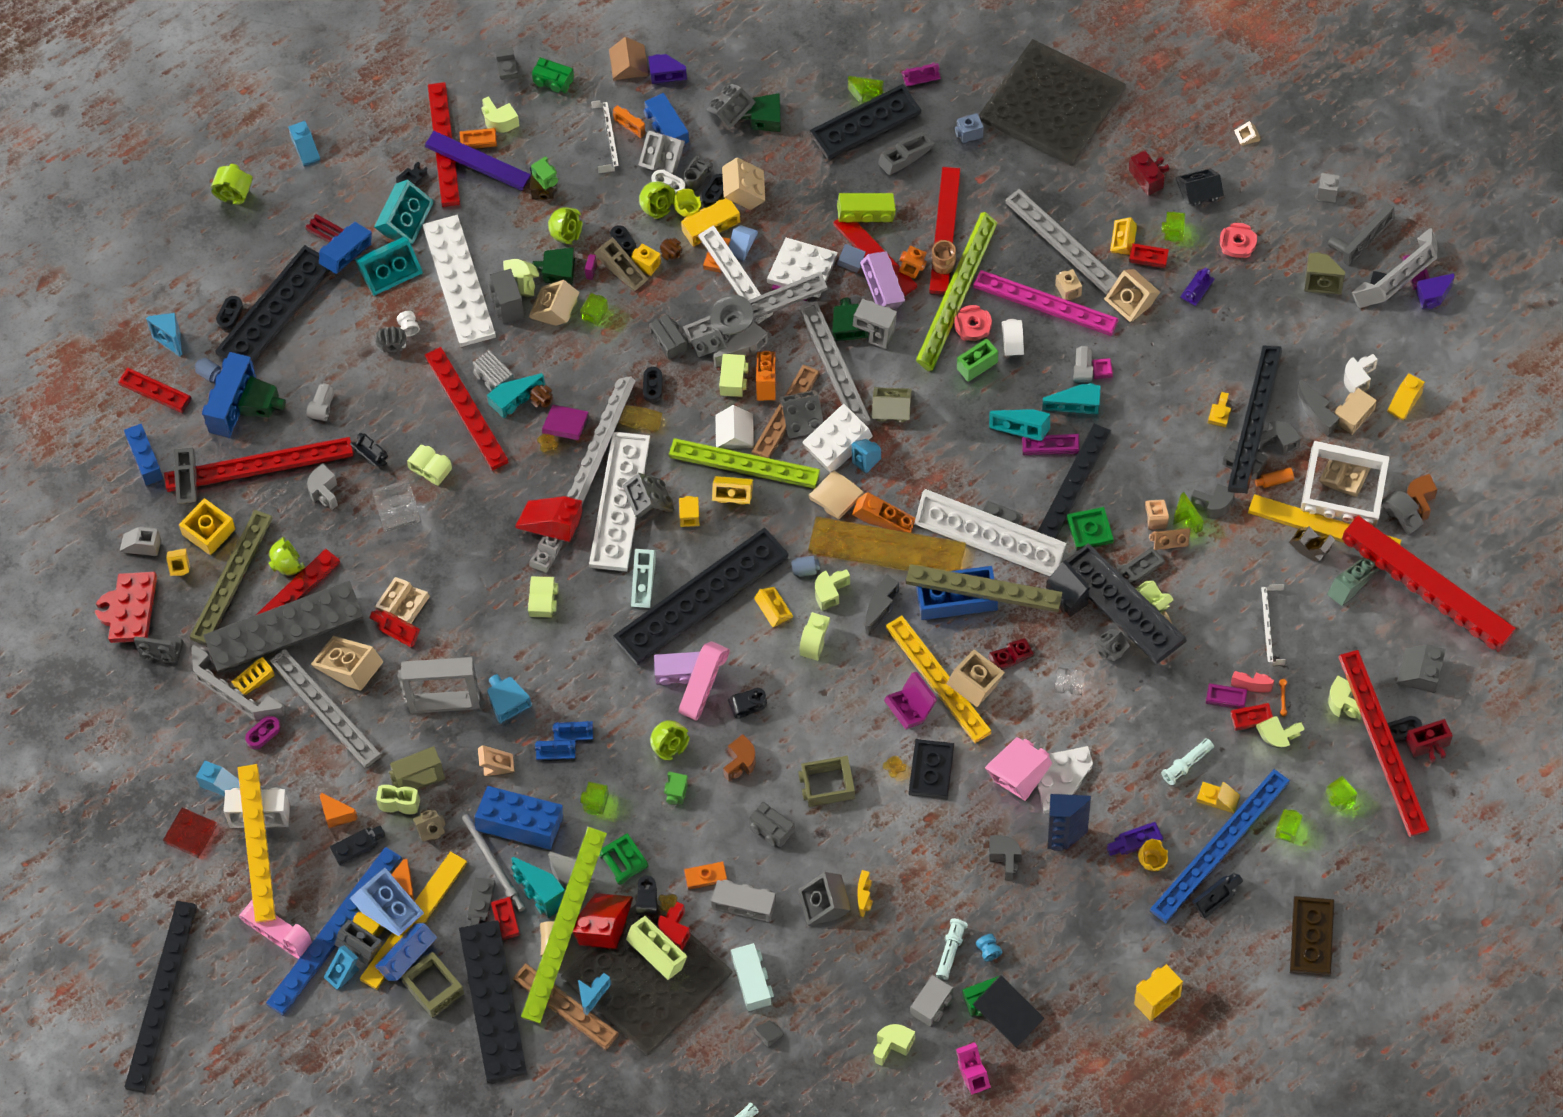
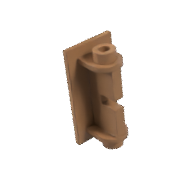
M1179 528L1169 531H1154L1149 535V539L1154 542V550L1186 547L1189 545L1191 529Z

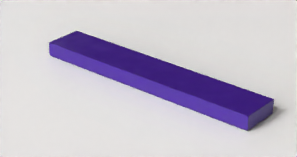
M436 131L432 132L425 143L426 148L523 191L531 178V174Z

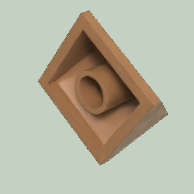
M624 37L609 49L613 80L649 76L644 44Z

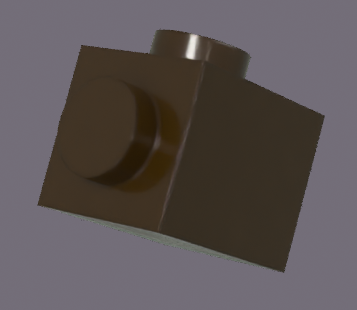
M531 174L530 190L532 199H554V192H557V184L545 190Z

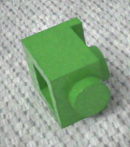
M546 156L531 165L532 176L545 190L557 184V171L553 165H549Z
M668 772V782H666L664 794H667L666 802L671 805H683L688 787V775Z

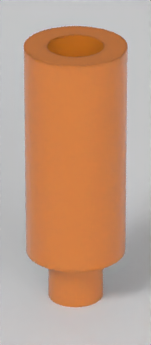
M1292 468L1262 474L1261 478L1255 479V484L1257 487L1263 486L1267 488L1294 481Z

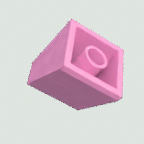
M1016 737L985 769L995 783L1026 801L1052 765V761L1049 758L1050 754L1042 748L1037 750L1029 740H1021Z

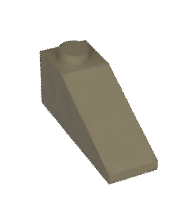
M613 237L594 252L604 266L633 291H636L648 280Z

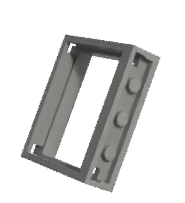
M472 657L401 662V670H398V680L400 681L403 698H405V707H409L410 714L480 709V690ZM465 678L468 691L413 694L410 681Z

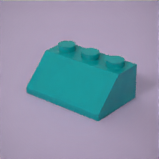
M409 180L396 183L374 228L389 239L397 240L406 237L411 245H413L434 200Z
M406 237L399 238L355 259L359 271L373 296L423 273L412 245Z

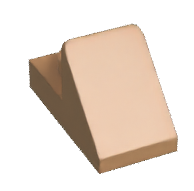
M1165 500L1145 501L1148 529H1166L1169 515Z
M484 745L478 748L479 766L484 767L485 776L515 772L513 754Z

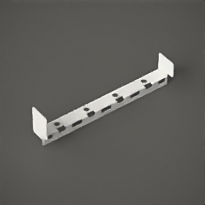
M592 101V109L603 107L605 120L608 117L609 122H606V126L608 125L607 132H611V137H609L610 149L612 146L614 149L613 152L611 151L613 166H619L608 102ZM611 164L598 166V173L615 171Z
M1272 584L1269 587L1261 588L1268 662H1272V666L1285 665L1286 659H1277L1276 662H1273L1267 591L1284 590V584Z

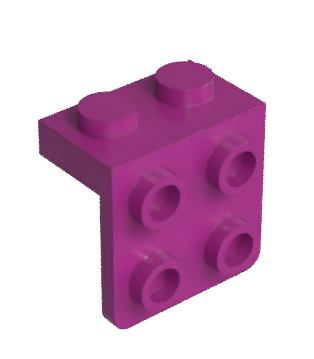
M913 672L902 690L887 695L884 701L903 727L909 729L924 723L937 699L917 672Z

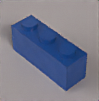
M664 93L644 101V114L647 119L652 121V127L655 132L685 141L684 144L689 143V132Z
M353 222L350 226L345 227L338 236H335L331 242L320 249L319 264L337 274L371 245L372 232L357 222Z
M142 424L125 429L124 433L145 485L163 480L160 467Z
M425 923L414 924L375 967L388 981H396L437 937Z

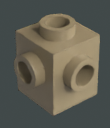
M435 810L424 811L421 813V816L413 819L423 842L436 840L445 833L443 826H446L442 814L438 816Z

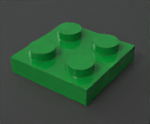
M1104 507L1067 514V521L1076 551L1088 543L1092 547H1097L1114 542Z

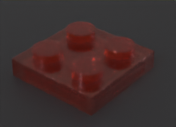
M182 807L166 833L163 842L199 858L215 831L217 822Z

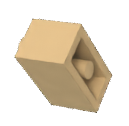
M1359 388L1354 393L1351 392L1343 406L1339 405L1334 412L1339 417L1338 426L1351 435L1372 414L1377 402L1376 399Z

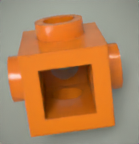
M910 245L907 252L903 251L899 261L902 263L898 272L915 279L919 271H923L927 263L924 260L926 252Z

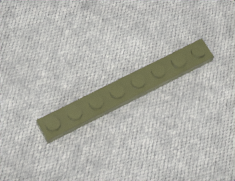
M257 510L253 511L190 635L192 641L207 646L204 634L217 630L273 519L272 515Z
M913 564L909 566L906 579L907 585L1058 613L1062 599V592Z

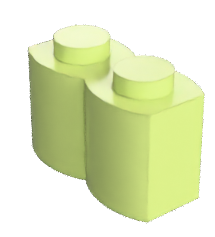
M420 445L407 460L409 469L438 486L452 470L450 459L445 455L436 454L435 450L430 446Z
M531 576L528 603L529 617L552 618L553 612L557 611V600H554V596L558 595L559 586L558 583H555L554 577Z
M392 785L378 786L376 800L380 810L384 812L399 811L404 814L418 813L420 798L415 788H397Z

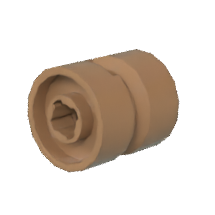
M941 240L933 245L932 267L937 273L948 274L956 266V248L950 241Z

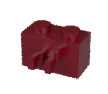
M1146 150L1130 157L1129 171L1147 196H1150L1164 188L1165 176L1163 173L1169 171V165L1159 166L1164 162L1163 157L1158 158L1154 163Z
M1442 719L1409 730L1406 743L1413 758L1429 753V759L1432 763L1436 759L1434 751L1440 754L1441 759L1446 757V753L1442 748L1450 746L1453 735L1446 720Z

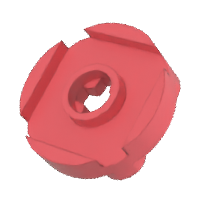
M1244 223L1230 224V227L1224 228L1220 234V246L1225 255L1235 258H1248L1256 248L1257 235L1251 230L1250 226ZM1241 238L1240 240L1243 242L1236 243L1234 240Z
M969 305L963 307L960 313L956 315L954 326L962 340L977 341L989 336L992 319L987 310L984 311L977 305ZM971 320H974L975 323L978 322L975 326L969 325Z

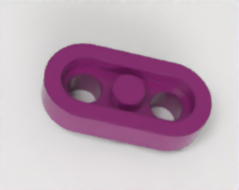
M266 716L251 728L245 736L248 747L260 749L280 731L279 720L274 716ZM270 726H273V727H274L273 729L268 730V727H270Z

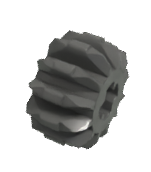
M386 326V328H381L376 332L375 342L377 349L383 353H396L406 347L407 337L405 330L400 327Z

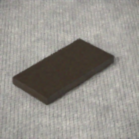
M1294 896L1289 973L1331 976L1334 899Z

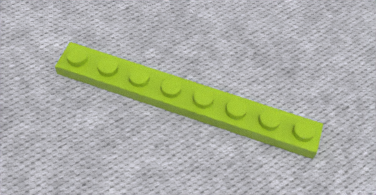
M676 438L673 439L669 452V458L813 489L816 488L820 475V469Z

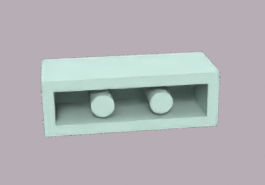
M754 943L731 949V957L747 1010L752 1011L770 1006L771 998L774 995L771 985L767 986L765 981L768 979L766 968H762L760 961H763L760 949L756 950Z

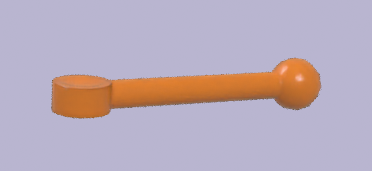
M1285 679L1279 681L1282 701L1281 716L1288 714L1285 704V687L1287 685Z

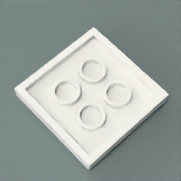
M785 238L767 277V283L783 287L818 272L822 273L826 283L838 257V252ZM821 293L814 295V297L819 298Z

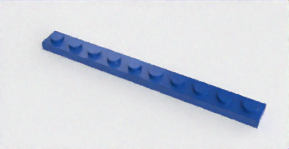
M1273 769L1150 908V912L1166 924L1287 787L1290 780Z
M387 847L383 849L312 944L267 1000L266 1004L268 1007L282 1016L286 1013L335 949L336 945L334 944L340 928L348 920L353 922L354 916L361 912L350 897L382 869L386 868L392 874L402 861L400 855Z

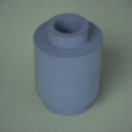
M206 357L199 359L195 364L196 374L209 382L215 383L217 375L222 371L219 365Z
M807 556L793 560L792 569L794 576L816 575L817 570H820L819 559H815L814 556Z

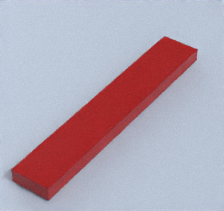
M839 219L833 222V226L855 248L866 252L864 258L868 254L885 252L858 222H839ZM889 256L895 275L898 277L899 286L905 297L917 288V284L910 276L898 272L900 266Z

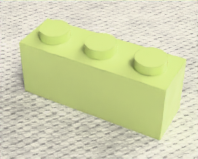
M646 916L630 927L626 940L667 980L682 970L687 955Z

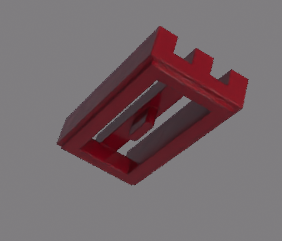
M317 214L314 215V219L309 221L310 224L305 226L308 232L328 243L333 238L313 228L314 226L333 237L338 236L344 230Z

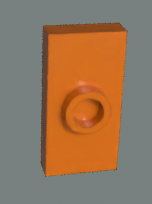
M495 128L459 131L460 143L473 149L497 146Z
M723 861L684 869L688 890L715 885L717 880H727Z

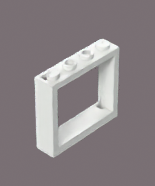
M1314 441L1311 448L1300 510L1310 512V514H1321L1327 518H1340L1345 522H1352L1359 515L1371 525L1376 526L1379 519L1390 457ZM1317 457L1380 470L1373 512L1310 499Z

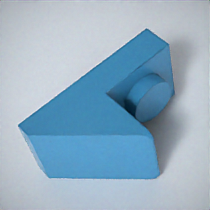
M345 945L340 947L323 978L339 990L359 971V968L355 965L358 957Z
M605 973L593 981L592 988L578 980L585 1015L590 1013L611 986V979Z

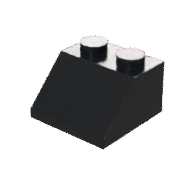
M1211 168L1176 177L1184 201L1189 205L1191 204V206L1200 205L1201 201L1205 200L1216 201L1219 197L1224 196L1221 176Z
M1064 560L1047 580L1046 589L1062 592L1059 609L1071 617L1088 605L1090 587L1072 566Z

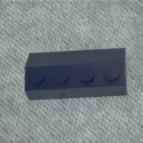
M1050 794L1047 849L1054 851L1067 850L1088 833L1091 796Z

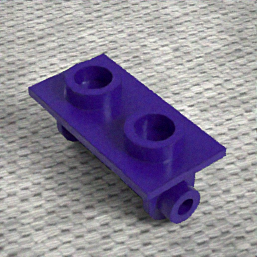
M1208 268L1199 270L1180 298L1196 306L1215 280V278L1210 276L1211 271Z

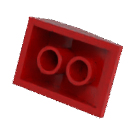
M566 496L530 500L527 502L515 528L570 542L582 518L583 501Z
M595 893L577 917L573 934L578 944L617 949L633 897Z

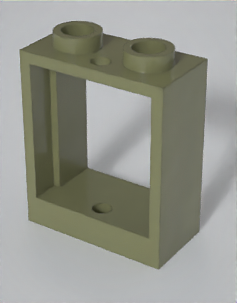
M434 746L390 763L391 771H389L391 783L397 788L412 787L418 790L445 779L442 764Z
M848 755L801 764V771H798L800 783H804L805 789H802V796L804 801L807 800L808 807L855 799V788ZM835 770L842 771L845 790L812 795L808 775Z
M434 952L424 955L419 960V963L410 967L401 976L403 984L432 1018L464 994L462 985ZM435 964L452 985L429 1002L412 980Z

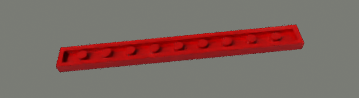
M346 437L196 466L197 486L353 457V450L350 445L351 439ZM164 472L167 492L176 491L175 472Z
M1359 650L1341 654L1338 658L1408 836L1413 837L1427 833L1429 827Z

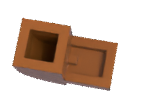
M1430 474L1414 479L1409 484L1407 494L1418 505L1419 509L1417 511L1423 521L1429 519L1431 511L1427 501L1435 499L1437 488Z
M742 734L728 745L729 755L734 759L723 768L724 777L728 782L733 778H738L743 773V770L750 775L756 765L754 746Z

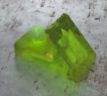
M848 76V90L860 104H863L865 94L873 97L883 94L884 81Z
M1185 492L1180 495L1174 514L1173 525L1186 520L1190 529L1193 528L1197 534L1203 531L1204 521Z

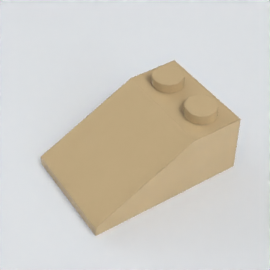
M333 636L311 665L345 686L361 691L382 665L383 660L372 646Z

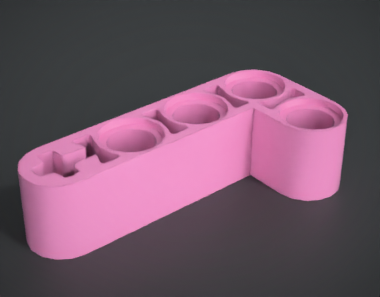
M712 641L704 644L678 711L680 714L695 721L700 718L719 666L726 662L730 649Z
M253 900L250 901L239 915V918L248 926L298 959L312 944L309 933L298 924L291 926L278 916H276L274 921L256 923Z

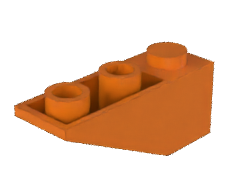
M757 352V401L776 400V352Z
M869 492L858 498L852 513L853 516L868 524L908 535L911 534L916 519Z

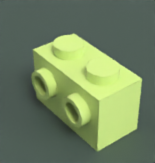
M723 354L719 384L720 396L743 397V390H747V379L744 378L745 374L749 372V363L746 362L745 355Z

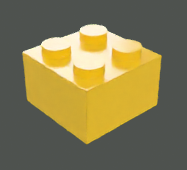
M205 498L179 524L182 535L210 556L236 530L233 518Z
M1167 964L1162 968L1158 967L1152 972L1148 980L1144 979L1136 986L1134 1005L1152 1021L1181 997L1183 981Z

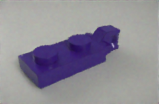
M1152 822L1119 834L1118 837L1114 838L1115 842L1107 844V851L1110 856L1121 853V855L1138 851L1147 840L1156 839L1163 842V836L1156 822Z

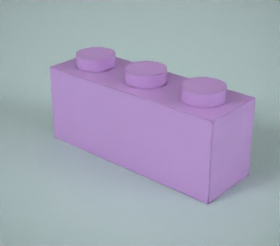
M887 251L868 254L860 264L875 303L893 310L898 309L905 302Z
M700 652L654 655L656 684H688Z

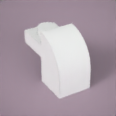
M1008 319L1003 321L1002 332L1005 356L1024 355L1022 320Z
M1374 354L1368 357L1365 356L1358 362L1354 357L1348 361L1344 373V384L1350 393H1354L1358 388L1362 391L1369 389L1371 378L1367 373L1376 369L1378 360Z

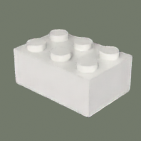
M843 404L802 443L806 450L831 473L833 470L836 471L852 456L853 442L863 439L869 440L873 435L869 428Z
M278 787L261 789L265 828L289 827L290 803L285 789ZM240 788L225 790L224 814L230 828H244Z

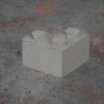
M862 299L854 314L853 326L870 332V344L886 349L894 334L897 311L878 305L873 301Z

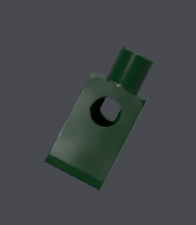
M780 93L752 98L756 103L741 119H751L752 129L781 132Z
M574 248L546 250L543 261H533L532 264L537 268L538 272H542L545 283L552 284L565 280L573 287Z
M848 297L842 298L840 300L841 306H835L833 311L832 331L835 342L868 338L867 331L853 326L854 314L859 304H851V299Z
M250 376L239 401L238 408L243 416L269 418L274 408L284 410L286 400L279 398L276 386Z

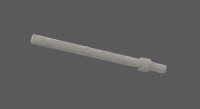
M464 815L462 817L463 821L506 890V896L511 898L518 912H522L525 906L519 898V892L516 887L511 885L481 833L475 830V823L470 815Z

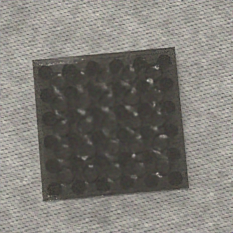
M1032 39L980 112L979 118L981 122L1073 166L1126 89V84Z
M635 904L629 910L617 949L591 946L561 975V979L580 995L578 980L592 988L591 985L597 977L600 978L603 973L608 975L611 979V986L593 1008L648 1057L733 972L732 969L690 933V937L682 950L687 955L684 966L680 972L667 980L626 940L630 927L638 920L646 916L659 929V917L662 915L667 918V912L658 905L657 915H637Z

